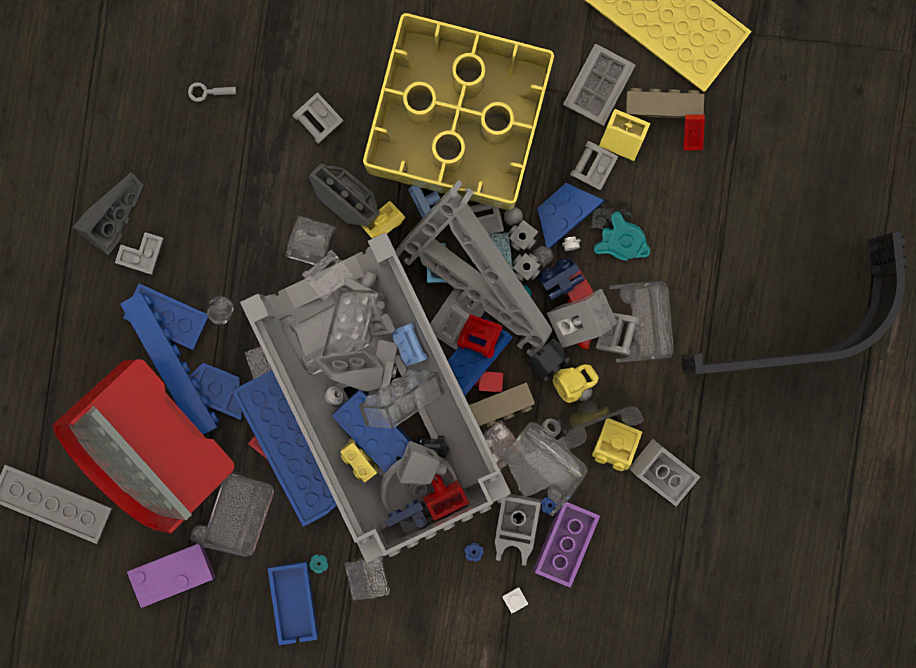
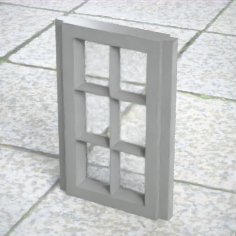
M595 44L563 105L604 126L635 64Z

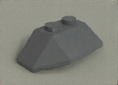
M321 163L309 175L317 198L346 223L368 226L379 215L380 212L377 209L374 193L346 169L326 166V164Z

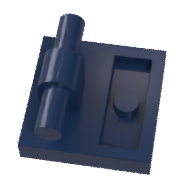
M570 258L560 259L556 262V266L551 269L546 268L542 270L537 277L539 283L546 290L558 284V288L548 293L551 300L561 294H567L576 285L585 280L582 274L569 280L568 277L580 271L576 263Z
M416 499L405 505L406 510L401 512L400 509H397L388 514L389 519L385 520L388 527H391L411 516L415 525L422 528L427 524V518L422 510L427 507L423 501L418 502Z

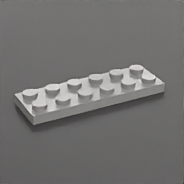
M7 464L4 465L0 475V505L98 544L112 507Z

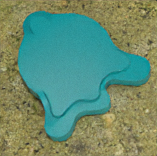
M614 212L611 215L614 227L613 229L604 228L602 230L603 240L594 245L595 253H608L620 260L626 261L634 257L645 258L649 256L650 247L646 242L642 229L635 224L626 222L620 212Z

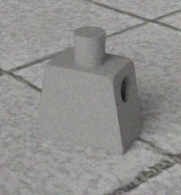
M409 441L396 473L400 483L430 484L435 474L444 476L447 467L446 464L440 463L436 451Z

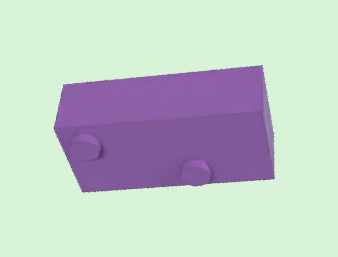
M562 500L533 572L571 588L600 516Z
M202 542L127 572L141 608L215 578Z

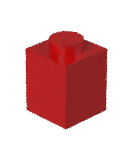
M484 372L475 383V386L479 387V391L502 392L503 373Z

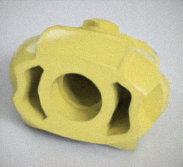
M584 364L575 369H560L553 375L552 381L563 401L570 403L581 398L585 390L595 386L599 377L591 365ZM583 369H585L592 382L586 381L581 373Z

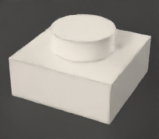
M519 587L502 596L511 613L528 605Z

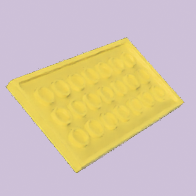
M584 0L703 93L752 32L711 0Z

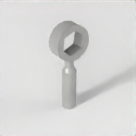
M196 82L189 87L188 94L193 101L202 102L207 98L208 94H236V87L207 89L204 84ZM202 87L204 90L202 97L195 98L192 95L194 88Z

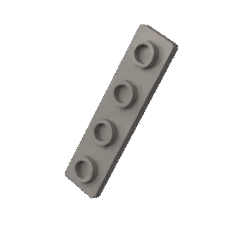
M379 340L376 356L379 357L381 366L384 367L382 384L380 389H373L368 394L385 411L387 397H391L393 391L390 381L391 378H395L397 367L393 366L397 345L394 342Z

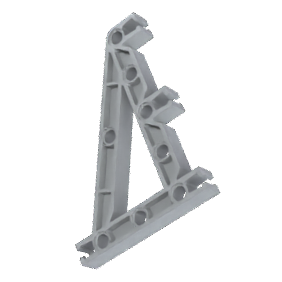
M457 180L405 237L395 252L398 257L403 250L410 253L409 257L404 259V262L408 265L419 256L424 266L455 289H462L456 301L461 303L465 296L469 297L471 302L466 305L469 311H472L479 303H482L483 309L515 334L523 335L517 346L522 349L524 344L529 342L532 347L527 350V354L533 357L544 347L552 333V328L467 204L474 191L467 188L465 196L462 197L457 193L462 182ZM448 224L480 273L434 239Z

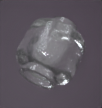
M216 296L209 303L206 313L207 317L214 324H225L232 316L234 305L230 299Z

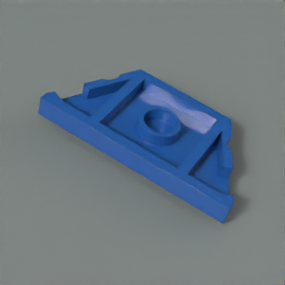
M565 183L538 207L546 247L551 249L604 202V199Z
M202 363L190 374L191 378H195L199 383L200 388L198 390L201 396H206L210 403L209 407L241 420L242 410L232 393L233 389L240 386V377Z

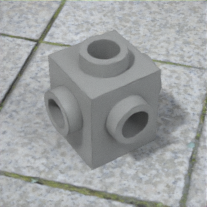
M523 220L519 226L514 225L508 234L511 235L509 237L510 245L517 251L520 249L524 251L526 248L530 250L536 242L533 238L538 231ZM520 234L525 235L526 239H525V240L519 239V235H520Z
M525 253L523 257L519 254L513 262L515 265L513 270L517 278L521 281L524 279L528 281L529 278L534 280L540 272L538 270L540 267L538 264L539 260L531 253L529 256ZM525 263L530 265L529 270L523 269Z

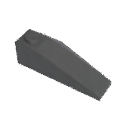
M129 173L91 206L73 228L84 239L109 255L123 235L121 231L124 224L128 223L130 210L135 206L144 185L133 173Z

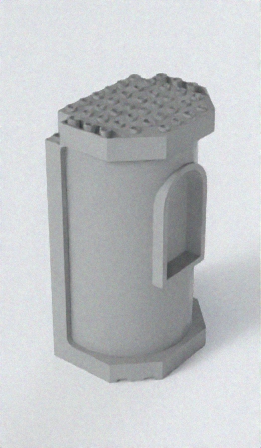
M386 233L369 240L370 247L365 250V254L362 252L357 253L348 259L278 292V296L276 294L264 296L258 293L240 302L354 542H357L366 563L371 561L372 564L382 560L387 554L389 557L400 553L401 548L404 546L411 548L417 545L419 539L423 537L427 540L437 535L436 533L439 529L443 528L446 531L454 527L455 522L460 519L462 522L473 518L472 514L477 511L481 514L490 510L493 502L501 503L509 499L508 495L511 494ZM367 270L378 275L372 288L386 295L383 301L385 307L382 311L383 313H388L392 318L394 328L397 329L412 322L415 326L413 329L428 359L406 367L397 347L394 364L397 365L430 437L437 439L438 436L445 437V442L450 447V452L444 459L452 466L469 504L435 521L433 519L428 520L426 526L422 528L417 527L415 523L400 521L388 527L385 520L389 519L388 514L390 513L386 510L380 494L381 482L386 472L378 466L377 474L364 483L362 479L358 480L353 474V467L350 464L347 465L340 457L342 454L340 452L341 448L348 444L349 439L352 437L332 417V414L349 398L344 389L348 385L330 379L313 362V358L362 350H366L370 355H376L379 340L394 342L392 333L378 336L371 335L364 320L367 317L361 310V306L365 302L374 300L344 285L347 277L362 282ZM332 386L340 388L344 395L343 402L337 406L330 405L325 400V393Z

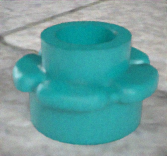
M314 555L309 563L310 569L318 574L326 571L328 568L327 558L323 555Z

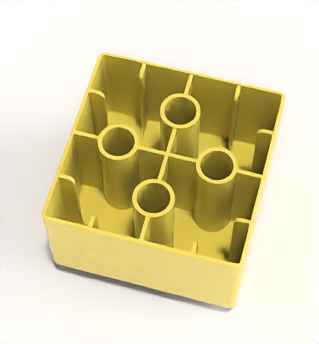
M402 14L363 158L367 172L374 176L443 194L459 180L462 182V185L457 193L462 197L466 194L465 190L470 188L474 191L469 199L470 201L512 210L519 194L554 53L547 49L413 14Z

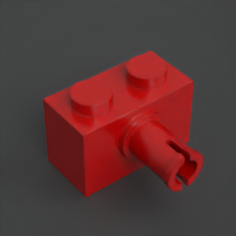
M435 474L436 480L433 478L431 482L434 492L422 497L434 521L469 504L458 480L445 486L441 476Z

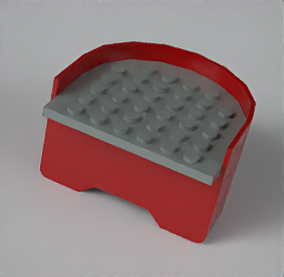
M141 359L122 361L52 425L57 439L82 472L125 513L142 525L156 531L172 533L184 520H187L192 515L191 513L234 470V463L214 439L205 438L167 395L165 384Z

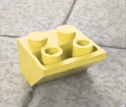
M614 109L599 146L634 161L650 123Z

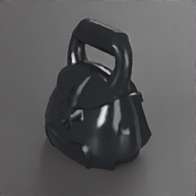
M418 435L417 442H415L436 451L437 455L445 458L450 452V447L445 442L444 436H438L437 439H425L424 435Z

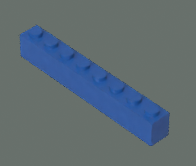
M140 292L122 302L121 306L178 407L197 429L205 435L219 427L217 424L219 419L214 411L211 413L208 405L210 403L206 396H201L198 390L200 385L195 378L192 379L188 373L191 370L186 361L182 362L179 357L181 355L179 348L176 344L173 345L170 338L172 336L167 328L162 327L160 323L162 318L159 313L153 311L151 307L153 304L148 294L144 295V293Z

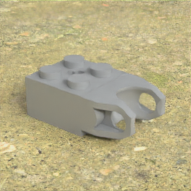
M509 494V499L501 502L495 538L496 560L500 561L506 547L515 546L521 551L522 565L526 566L528 556L534 548L542 500ZM522 513L524 518L517 520V516H514V514Z

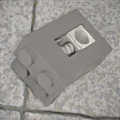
M602 289L596 290L584 298L557 306L547 313L563 348L600 337L617 324Z

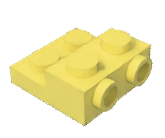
M391 201L379 209V215L368 226H362L372 239L383 233L388 234L405 219V216Z
M606 418L592 456L596 457L595 460L601 464L606 462L613 464V468L616 470H628L642 431Z
M350 438L348 444L341 448L340 452L342 454L340 457L347 465L350 464L354 470L352 472L358 480L362 479L365 483L377 474L378 465L353 438Z

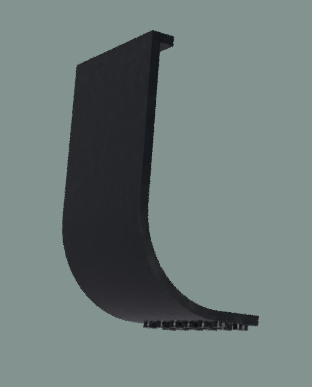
M892 232L869 239L873 278L870 306L859 327L840 344L814 353L703 364L702 353L681 355L683 374H704L831 361L853 356L869 348L888 331L903 301L905 290L904 268H907L906 256H903L902 250L905 247L904 236H901V232Z

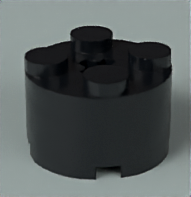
M552 339L529 359L526 364L544 383L551 377L550 372L554 375L562 368L560 363L564 366L572 357L558 341Z

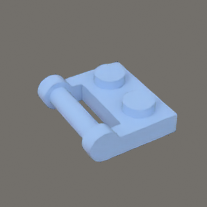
M413 322L399 327L392 332L393 340L399 349L401 359L406 367L428 359L413 329L415 328Z

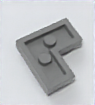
M145 232L139 250L120 245L115 263L153 275L164 238Z

